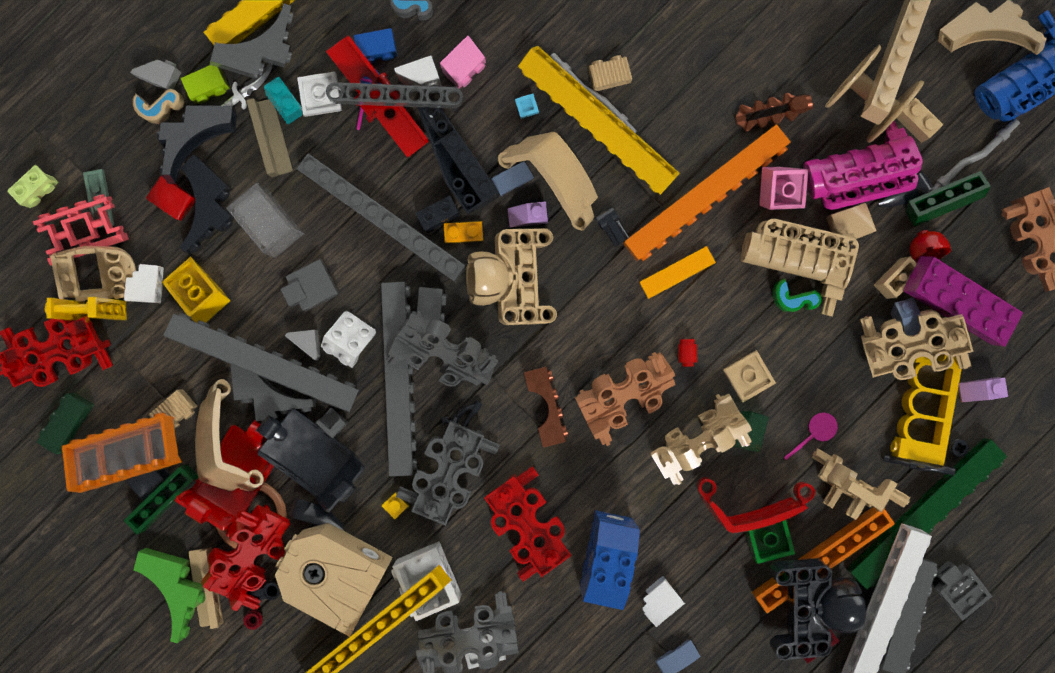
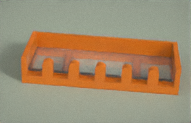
M157 413L153 415V418L138 419L137 423L122 424L118 429H106L102 434L87 435L86 439L71 440L70 444L63 445L62 452L67 491L83 493L182 463L178 456L173 423L174 417L168 416L166 413Z

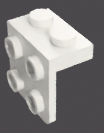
M345 311L324 335L321 347L326 353L337 357L342 364L353 368L360 353L375 336L376 331L350 312Z

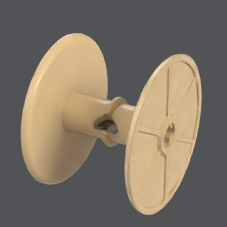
M880 44L847 77L826 103V108L831 107L849 88L865 100L864 104H866L874 81L864 71L881 50ZM917 81L898 100H894L890 113L879 125L876 124L868 134L866 139L868 143L876 139L901 114L920 91L924 81Z

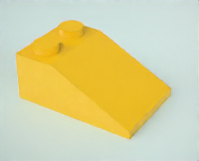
M191 256L162 281L184 312L196 323L198 321L208 322L230 302V299Z

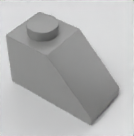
M155 60L132 69L131 74L164 90H174L181 72L176 68V64L165 60V62Z

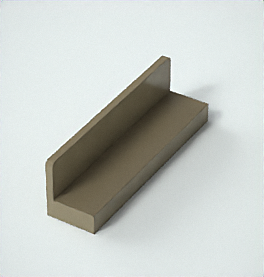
M254 98L246 100L267 175L275 177L292 172L291 160L275 106L270 102V99L257 102Z

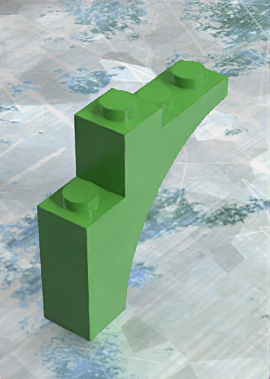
M145 548L138 552L133 571H137L149 578L164 595L172 618L170 641L179 643L189 634L190 627L188 624L194 615L195 608L206 599L204 588L201 583L185 579L190 571V567H188L190 560Z

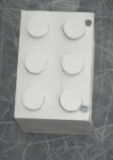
M440 541L397 559L392 566V575L395 581L398 580L400 583L399 591L401 595L439 564L452 580L410 615L411 617L414 616L415 621L460 602L462 593Z

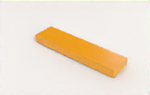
M706 246L642 280L639 284L649 299L716 262Z

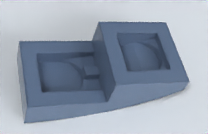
M524 161L493 177L491 180L499 194L503 196L516 187H520L532 180L534 177Z
M686 640L676 649L666 652L655 662L662 673H677L701 656L692 641Z

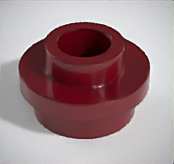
M257 610L248 611L243 618L244 625L251 630L259 628L263 623L262 614ZM251 616L256 617L257 621L252 622Z

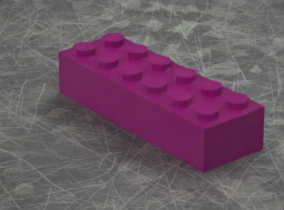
M921 256L903 289L905 293L946 318L962 314L967 330L991 345L1005 347L1023 314L1017 308L935 257Z

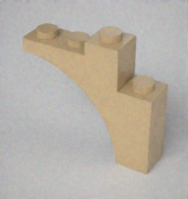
M1007 0L992 13H989L986 7L979 5L977 2L940 29L938 42L950 52H953L962 46L974 42L989 40L1005 41L1025 47L1038 55L1044 49L1046 38L1041 32H1037L1026 20L1021 19L1023 10L1018 4Z

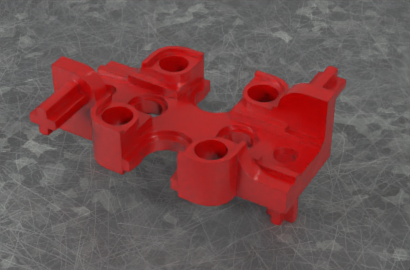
M88 315L75 321L63 319L45 321V327L49 332V338L46 342L37 340L33 327L14 335L11 327L0 331V335L8 348L0 352V363L2 365L0 367L2 370L0 375L4 374L5 377H8L13 387L30 380L39 387L57 381L59 377H57L52 368L55 361L63 362L71 375L90 366L92 354H95L102 370L113 366L105 349L111 346L109 339L105 341L99 339ZM59 322L63 324V330L59 327ZM24 337L28 339V344L24 341ZM65 339L70 340V344L73 345L71 349L64 347L63 342ZM30 354L36 355L38 359L36 364L29 361ZM76 357L81 359V364L76 361ZM42 372L46 374L47 379L42 376Z
M533 466L518 477L514 473L506 482L484 497L494 511L491 518V526L496 534L501 536L506 531L514 529L521 536L520 542L509 551L518 563H529L517 572L523 582L536 572L542 578L572 556L561 540L565 534V528L560 518L555 516L550 521L541 523L535 517L536 510L543 506L546 500L537 488L525 489L524 487L539 476ZM531 493L536 494L538 497L534 503H530L526 499ZM514 505H519L522 508V513L518 516L511 513V508ZM497 517H504L506 523L502 526L498 525L495 522ZM557 525L560 527V532L552 534L549 531L550 527ZM536 537L544 538L545 544L542 547L534 545ZM525 548L529 551V554L526 557H522L518 554V551Z
M257 505L251 514L244 510L238 511L235 521L226 532V536L229 537L230 541H235L238 545L229 552L219 548L212 549L207 557L209 571L201 581L202 587L228 598L231 609L238 611L241 605L254 610L258 609L261 600L247 594V591L258 590L266 579L264 576L265 569L255 565L254 559L260 554H268L271 558L278 561L281 556L284 557L286 551L284 550L285 546L281 538L290 525L289 519L270 511L268 505L264 507ZM261 534L262 538L260 540H252L254 535ZM232 565L240 566L236 571L229 570Z

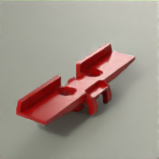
M349 35L326 51L349 83H360L362 78L368 77L372 81L371 84L392 85L386 78L385 72L380 75L377 73ZM355 90L358 94L355 98H358L361 92L359 90ZM376 90L370 93L372 99H378L381 95ZM397 91L391 92L390 96L393 100L400 98ZM360 105L367 114L366 119L368 122L371 123L374 121V118H377L407 158L429 142L428 138L403 106ZM387 110L395 111V116L387 118L384 113Z

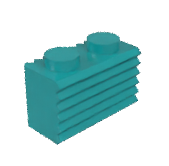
M280 77L264 86L266 96H268L270 102H272L279 114L284 118L286 124H290L303 115L302 107Z

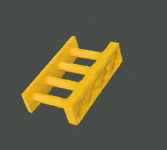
M88 297V302L85 304V302L47 298V303L45 304V313L47 318L78 320L88 315V318L127 320L126 301Z

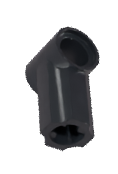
M612 206L594 216L603 231L605 230L615 247L629 239Z
M273 579L272 581H265L256 591H247V594L260 600H275L281 595L277 580ZM271 585L277 588V593L272 592Z

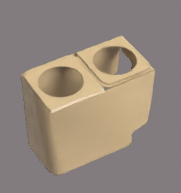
M866 203L834 213L826 218L832 233L854 239L876 231Z

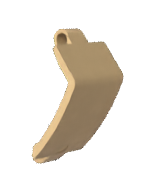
M550 132L527 137L521 143L509 146L499 154L498 162L507 169L511 168L516 162L529 160L553 190L570 218L573 227L582 231L593 221L594 214L591 204L598 196L581 163L557 133Z
M220 379L210 387L206 399L200 404L195 437L198 477L204 483L231 492L236 488L253 491L263 483L261 472L251 470L247 473L238 467L222 462L219 440L220 402L230 393L231 387L227 381ZM250 477L255 479V484L250 482Z

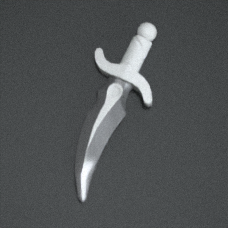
M269 63L263 69L262 75L258 74L256 79L252 78L245 82L239 91L237 89L238 84L234 82L232 85L234 95L221 106H233L238 101H241L242 109H246L247 102L244 98L251 95L252 91L258 89L271 72L273 64Z

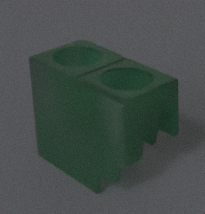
M749 410L742 411V416L747 420L752 431L748 432L752 442L747 447L746 445L741 447L738 439H736L733 447L760 452L769 417Z

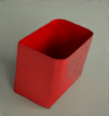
M163 176L159 177L146 197L148 201L180 221H183L195 203L193 195L177 184H168Z

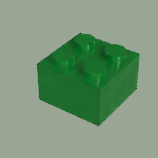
M786 520L759 529L745 531L752 559L757 564L795 554Z

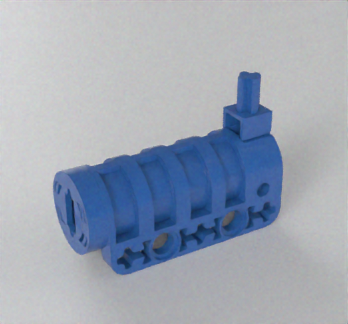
M1048 10L1038 16L1046 30L1043 33L1046 38L1043 51L1038 53V55L1031 52L976 87V101L981 110L990 118L1000 119L1003 122L1011 121L1055 95V86L1052 85V82H1055V20ZM1037 91L1041 93L1040 95L1033 98V94ZM1025 100L1028 101V103L1024 106L1020 105L1021 102Z

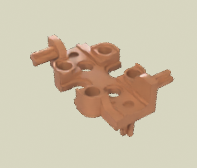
M1050 187L1011 201L1012 206L1002 209L1003 213H1001L1005 220L1017 217V220L1013 221L1010 227L1011 234L1016 242L1026 238H1031L1035 241L1036 251L1031 255L1023 257L1022 262L1028 273L1039 275L1045 291L1055 289V263L1050 260L1051 253L1055 252V199ZM1038 216L1044 218L1045 223L1042 227L1036 223ZM1023 223L1026 225V232L1022 228ZM1037 260L1040 262V268L1036 265Z
M652 353V356H649V360L646 362L642 359H634L627 362L624 366L627 378L623 382L615 384L609 374H603L594 379L591 390L584 391L582 389L580 394L575 397L595 440L599 438L602 445L606 444L609 446L612 441L609 434L610 426L614 429H619L628 425L624 404L628 400L638 399L641 407H645L649 414L661 407L662 393L675 385L673 379L675 373L661 353Z

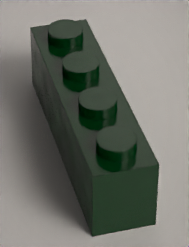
M979 171L910 200L905 212L915 227L986 197L991 186L983 173Z
M188 464L180 466L123 521L136 535L146 531L175 503L178 495L196 483L199 478L198 475Z

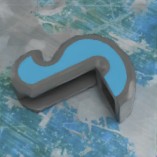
M389 0L392 10L399 17L410 18L417 13L419 20H428L433 15V7L430 0Z

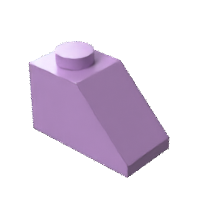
M546 202L528 203L508 208L510 228L548 223Z
M993 377L962 382L958 386L960 402L1008 397L1005 378Z

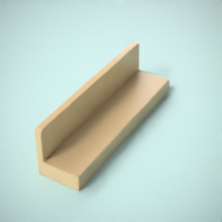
M212 547L189 551L193 581L201 583L208 573L207 557L212 551ZM204 588L206 599L197 606L200 626H210V629L218 628L224 623L219 594Z

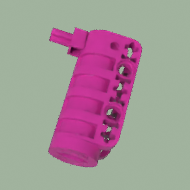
M894 120L885 129V144L878 146L876 144L870 145L862 150H850L842 155H830L822 160L804 162L803 169H808L807 190L812 199L821 198L823 205L827 209L833 210L915 189L918 183L917 173L921 170L923 159L914 139L911 136H907L904 128L898 129ZM890 182L893 183L895 187L892 189H888L884 186V184ZM854 192L857 196L855 198H848L846 193Z

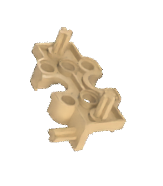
M935 310L921 311L920 315H918L921 329L914 336L906 335L903 332L901 322L896 321V319L884 322L881 325L880 332H876L872 316H865L860 319L864 331L861 339L872 376L877 377L893 372V375L899 380L913 378L916 376L913 363L919 357L930 359L934 372L950 368L955 356L959 369H967L971 366L968 353L973 352L964 316L960 314L949 318H941ZM929 318H936V322L933 325L926 324ZM890 328L897 330L892 336L886 334V331ZM941 336L943 342L941 345L935 346L931 343L932 338ZM894 347H901L903 349L902 354L899 356L892 355L891 351ZM939 355H947L945 360L937 361ZM899 365L907 366L904 371L896 370Z
M719 394L716 395L717 399L714 400L716 410L711 409L698 415L703 423V426H701L703 433L694 439H689L686 435L683 436L677 427L665 436L666 447H660L651 452L664 478L669 477L673 485H679L684 480L679 472L680 470L689 471L701 465L702 459L700 454L704 450L715 448L717 452L721 451L723 453L734 446L736 439H738L741 447L745 445L747 447L752 442L748 435V432L752 431V429L739 412L730 394L721 397Z
M818 448L813 452L812 458L824 465L818 474L819 479L832 486L823 501L827 506L833 508L840 495L844 493L854 499L845 514L857 520L865 505L870 508L872 506L882 512L889 499L903 508L910 502L908 501L910 499L909 496L895 488L897 483L886 479L878 488L872 487L862 480H856L858 474L842 465L843 459L838 455L833 454V456H830Z

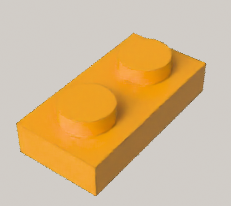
M482 222L444 223L445 243L483 241Z

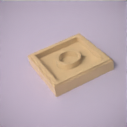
M757 350L723 369L741 402L747 401L776 384Z

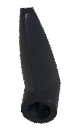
M923 171L917 174L918 183L915 189L887 196L877 205L879 207L899 206L924 195L934 186Z
M294 499L290 518L317 525L330 523L343 530L344 525L331 512L327 513L321 506L312 502Z

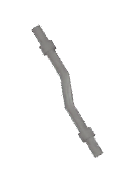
M555 53L551 54L550 57L633 132L637 133V130L628 122V118L623 113L621 114L607 98L585 86L571 71V67L566 62L564 63Z
M1014 119L1005 128H1001L996 133V137L981 151L960 160L945 176H941L936 181L934 187L927 193L950 184V181L965 166L986 157L1001 142H1005L1010 137V133L1020 125V122Z

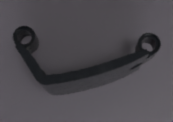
M292 408L281 422L268 415L255 430V432L258 431L267 439L258 449L257 454L313 494L327 513L333 509L338 501L345 503L356 490L353 483L365 469L358 456L295 408Z

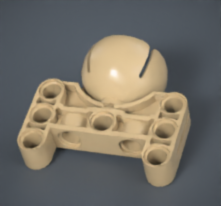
M506 229L495 236V254L480 251L468 256L467 261L470 264L466 267V284L471 303L484 306L498 301V319L503 325L546 324L556 319V310L552 306H539L536 248H543L551 244L553 234L550 230ZM502 234L509 238L508 244H504L501 241ZM521 234L526 235V237H527V243H526V244L521 242V240H520V235H521ZM539 234H543L546 237L545 243L540 242ZM523 272L529 275L528 282L523 281ZM526 310L531 313V319L529 321H527L524 318V312ZM544 310H547L549 312L550 316L548 320H545L543 318L542 314ZM507 311L511 312L513 316L510 322L505 319Z

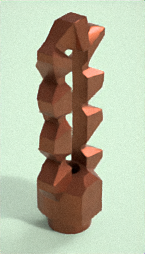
M785 93L782 102L775 97H771L768 99L767 105H764L762 101H755L753 108L743 104L740 105L735 120L736 124L742 127L745 132L750 131L755 125L762 129L769 121L774 125L779 124L784 116L789 121H794L799 114L812 110L813 103L810 94L793 96ZM788 104V111L785 113L746 122V114Z

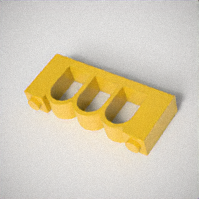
M939 355L937 361L945 360L947 355ZM956 356L953 357L952 366L946 369L943 389L926 388L919 383L917 374L922 366H931V361L927 357H919L913 363L916 376L907 379L912 387L904 393L902 398V406L907 414L902 416L897 424L899 437H895L892 441L891 452L892 456L944 466L961 369H959ZM922 391L941 395L937 417L923 415L914 410L912 400L917 393ZM922 418L936 421L932 444L913 440L909 436L908 425L913 419Z

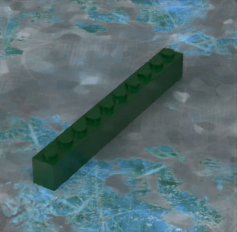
M983 438L952 467L955 468L954 476L945 474L900 516L893 526L887 529L863 551L846 570L865 589L874 587L881 576L901 523L930 534L934 530V526L938 522L945 520L948 516L947 513L957 508L966 495L972 494L980 482L986 481L994 469L1001 467L1004 463L1003 460L1008 456L991 439Z

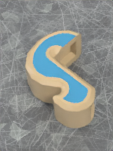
M167 89L151 106L139 95L135 94L133 97V107L137 114L154 124L165 122L170 116L171 108L175 111H180L184 105L183 96L173 89Z

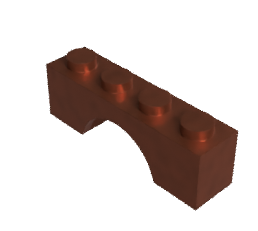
M543 367L524 372L528 391L540 394L548 404V417L538 427L543 448L565 442L564 437H568L565 425L561 426L560 419L563 418L561 407H556L555 400H558L556 388L552 389L550 381H554L551 370Z

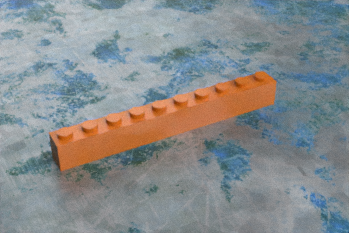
M776 124L632 235L623 245L636 261L639 259L642 261L646 260L652 255L650 252L656 247L659 250L667 243L665 239L669 236L674 238L681 233L682 230L680 228L683 225L687 224L690 226L697 220L696 215L700 212L704 215L712 209L711 204L717 201L719 203L725 199L727 191L732 189L734 192L743 185L741 181L747 177L749 180L758 173L756 171L757 168L769 165L773 161L771 157L775 154L780 156L787 151L786 146L791 143L790 140Z

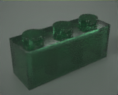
M76 392L67 393L60 399V406L50 415L48 425L39 432V439L36 443L55 455L63 453L62 446L70 444V441L73 440L95 405Z

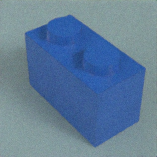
M391 28L353 35L355 44L370 64L374 63L375 60L389 61L398 56Z

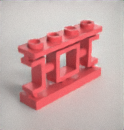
M104 194L93 197L94 201L92 202L80 201L74 204V208L68 209V207L57 209L56 214L50 215V213H45L37 216L39 220L33 221V224L37 225L38 233L48 230L55 247L47 250V255L49 254L50 257L53 253L64 250L60 240L68 238L70 246L79 245L80 247L112 246L129 240L127 233L123 232V226L112 227L106 210L115 208L111 202L113 200L112 197H105ZM103 203L105 205L97 208L101 218L93 220L90 212H81ZM65 216L68 217L61 220L64 231L57 233L54 224L45 226L47 222ZM84 218L91 236L77 240L70 222ZM104 225L107 234L116 232L115 236L93 242V239L100 237L97 227ZM77 254L73 257L77 258L86 254ZM51 257L47 258L50 266H52Z

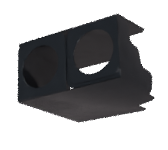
M135 459L130 461L123 469L146 463L147 461ZM162 468L126 479L125 481L144 501L170 474Z

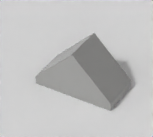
M318 330L286 333L285 336L314 360L320 359Z

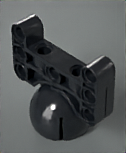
M819 558L778 561L771 565L769 571L776 582L781 586H788V634L776 635L770 640V647L779 659L793 660L827 656L832 648L831 632L829 629L839 633L850 634L861 630L864 626L866 619L864 598L861 596L847 597V595H860L862 593L859 584L854 579L843 577L832 579V570Z

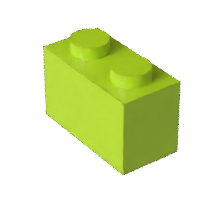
M212 65L181 78L190 100L195 104L205 103L209 100L208 98L223 95L226 93V90L230 89L222 68Z

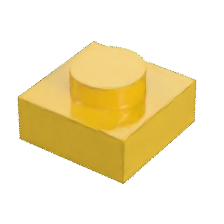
M397 492L382 505L394 519L409 506L405 500L396 497Z

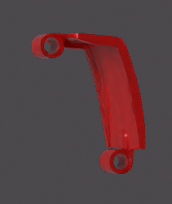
M253 420L254 422L249 426L247 432L236 425H232L220 443V451L223 463L238 467L247 473L251 470L261 472L263 475L262 485L253 491L236 488L231 492L204 483L198 478L192 488L184 491L175 499V502L187 508L185 511L187 516L200 524L208 521L225 531L235 521L238 511H247L274 467L257 454L258 449L267 440L258 431L255 432L261 424L260 422ZM250 477V482L255 484V479Z
M707 477L700 478L696 484L701 499L716 521L731 533L759 529L791 518L808 509L805 504L815 496V489L812 485L798 482L793 488V493L797 500L791 497L757 510L726 516L713 501H710L711 496L716 492V484ZM705 482H709L711 485L710 489L703 492L702 485ZM806 486L808 492L806 495L801 496L800 490Z

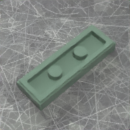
M103 169L83 172L88 203L94 201L93 197L104 194L105 197H109L105 171ZM104 203L89 208L93 220L101 218L97 208L105 206ZM106 210L110 222L114 226L112 210Z

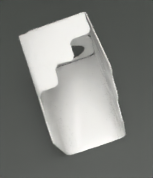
M140 264L139 271H134L132 278H126L124 300L161 303L164 267Z
M662 576L646 589L648 595L644 597L646 605L643 607V611L648 619L657 627L685 603L665 577Z

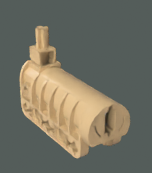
M770 219L759 223L756 233H746L741 251V262L819 280L821 284H824L821 296L825 297L821 314L833 317L836 301H842L844 289L850 281L859 244L852 237L778 219ZM778 227L776 231L771 232V229ZM787 229H788L789 232H790V236H789V237H788L787 234H786ZM849 241H851L853 249H850Z

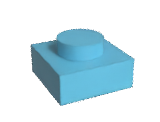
M533 94L515 99L521 119L539 113Z

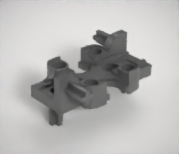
M413 311L397 331L388 352L389 356L386 358L390 367L392 365L395 366L399 360L406 359L411 367L419 370L430 356L440 357L444 363L439 370L441 372L439 382L447 386H456L462 380L469 381L476 386L481 382L487 385L491 380L494 367L498 363L495 355L488 356V349H481L480 343L471 337H466L460 344L450 343L446 339L451 330L449 325L440 320H432L428 323L422 319L423 316L420 311H417V313Z
M450 421L443 437L435 436L431 438L424 453L437 460L439 465L437 471L428 474L417 469L412 483L413 489L416 492L400 486L396 497L412 503L411 512L446 526L453 508H463L471 494V491L458 485V476L464 472L479 476L483 467V459L478 449L480 448L496 455L500 444L484 438L482 431H474ZM439 442L443 445V449L435 451L432 445ZM451 451H460V459H451ZM475 457L479 462L476 466H470L468 460ZM420 478H424L428 484L421 487L417 484V481ZM437 486L445 487L446 493L443 496L435 494L434 490ZM461 493L464 497L461 501H455L453 495Z
M501 591L495 594L496 610L494 611L486 605L476 606L474 626L468 631L460 630L457 615L454 616L452 611L440 613L436 618L434 627L419 630V650H416V655L423 673H435V667L440 666L444 673L462 672V658L468 653H474L478 656L479 668L483 670L498 665L500 656L519 653L515 619L512 607L508 606L506 593ZM483 617H488L487 620H481ZM450 623L449 626L443 627L444 624ZM491 635L493 639L490 642L485 643L482 641L483 636ZM447 641L454 642V646L451 649L444 648V644ZM487 653H493L490 657H485ZM453 659L452 663L446 664V661Z

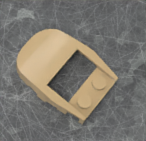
M81 246L53 253L50 256L59 299L69 297L75 298L76 301L85 302V300H88V297L123 298L126 278H132L133 272L136 271L132 257L125 250L118 247ZM96 253L102 288L80 290L73 256Z

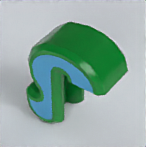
M785 278L777 281L772 290L773 300L776 306L783 312H795L804 305L805 310H812L819 307L822 301L821 295L815 290L789 296Z

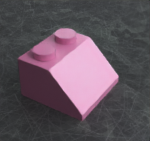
M467 36L440 62L443 74L460 89L462 86L466 87L471 82V77L475 73L479 74L485 68L486 60L471 38Z
M762 167L759 206L769 210L805 208L808 169Z

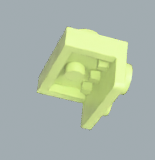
M34 165L8 189V193L20 205L31 208L37 206L45 194L51 193L58 181Z

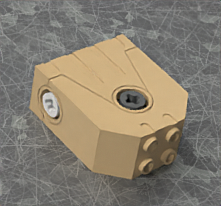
M325 523L304 529L299 535L295 534L284 549L286 551L284 557L281 556L275 566L278 568L275 577L284 602L350 637L393 557L380 550L378 551L377 548L336 526Z

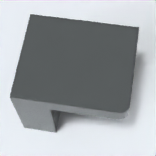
M330 408L321 419L316 421V424L332 438L336 437L349 423L333 408Z

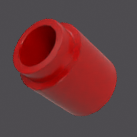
M682 339L680 344H678V363H682V367H692L694 363H697V344H695V339Z

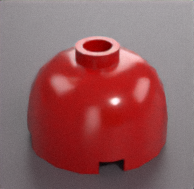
M923 230L917 233V237L912 240L909 252L911 258L917 264L921 256L937 257L939 260L948 255L952 249L947 238L940 232Z

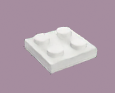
M336 72L297 78L302 111L305 117L342 111L341 104L332 103L326 95V87L331 83H338ZM333 89L330 96L333 98L339 97V89Z

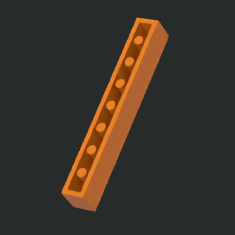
M872 507L859 516L857 520H853L798 560L819 558L831 569L895 523L885 509L880 512ZM772 577L751 593L763 610L769 613L788 599V586L779 585Z

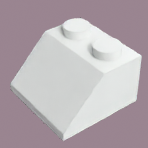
M432 56L394 68L399 81L405 85L442 87Z

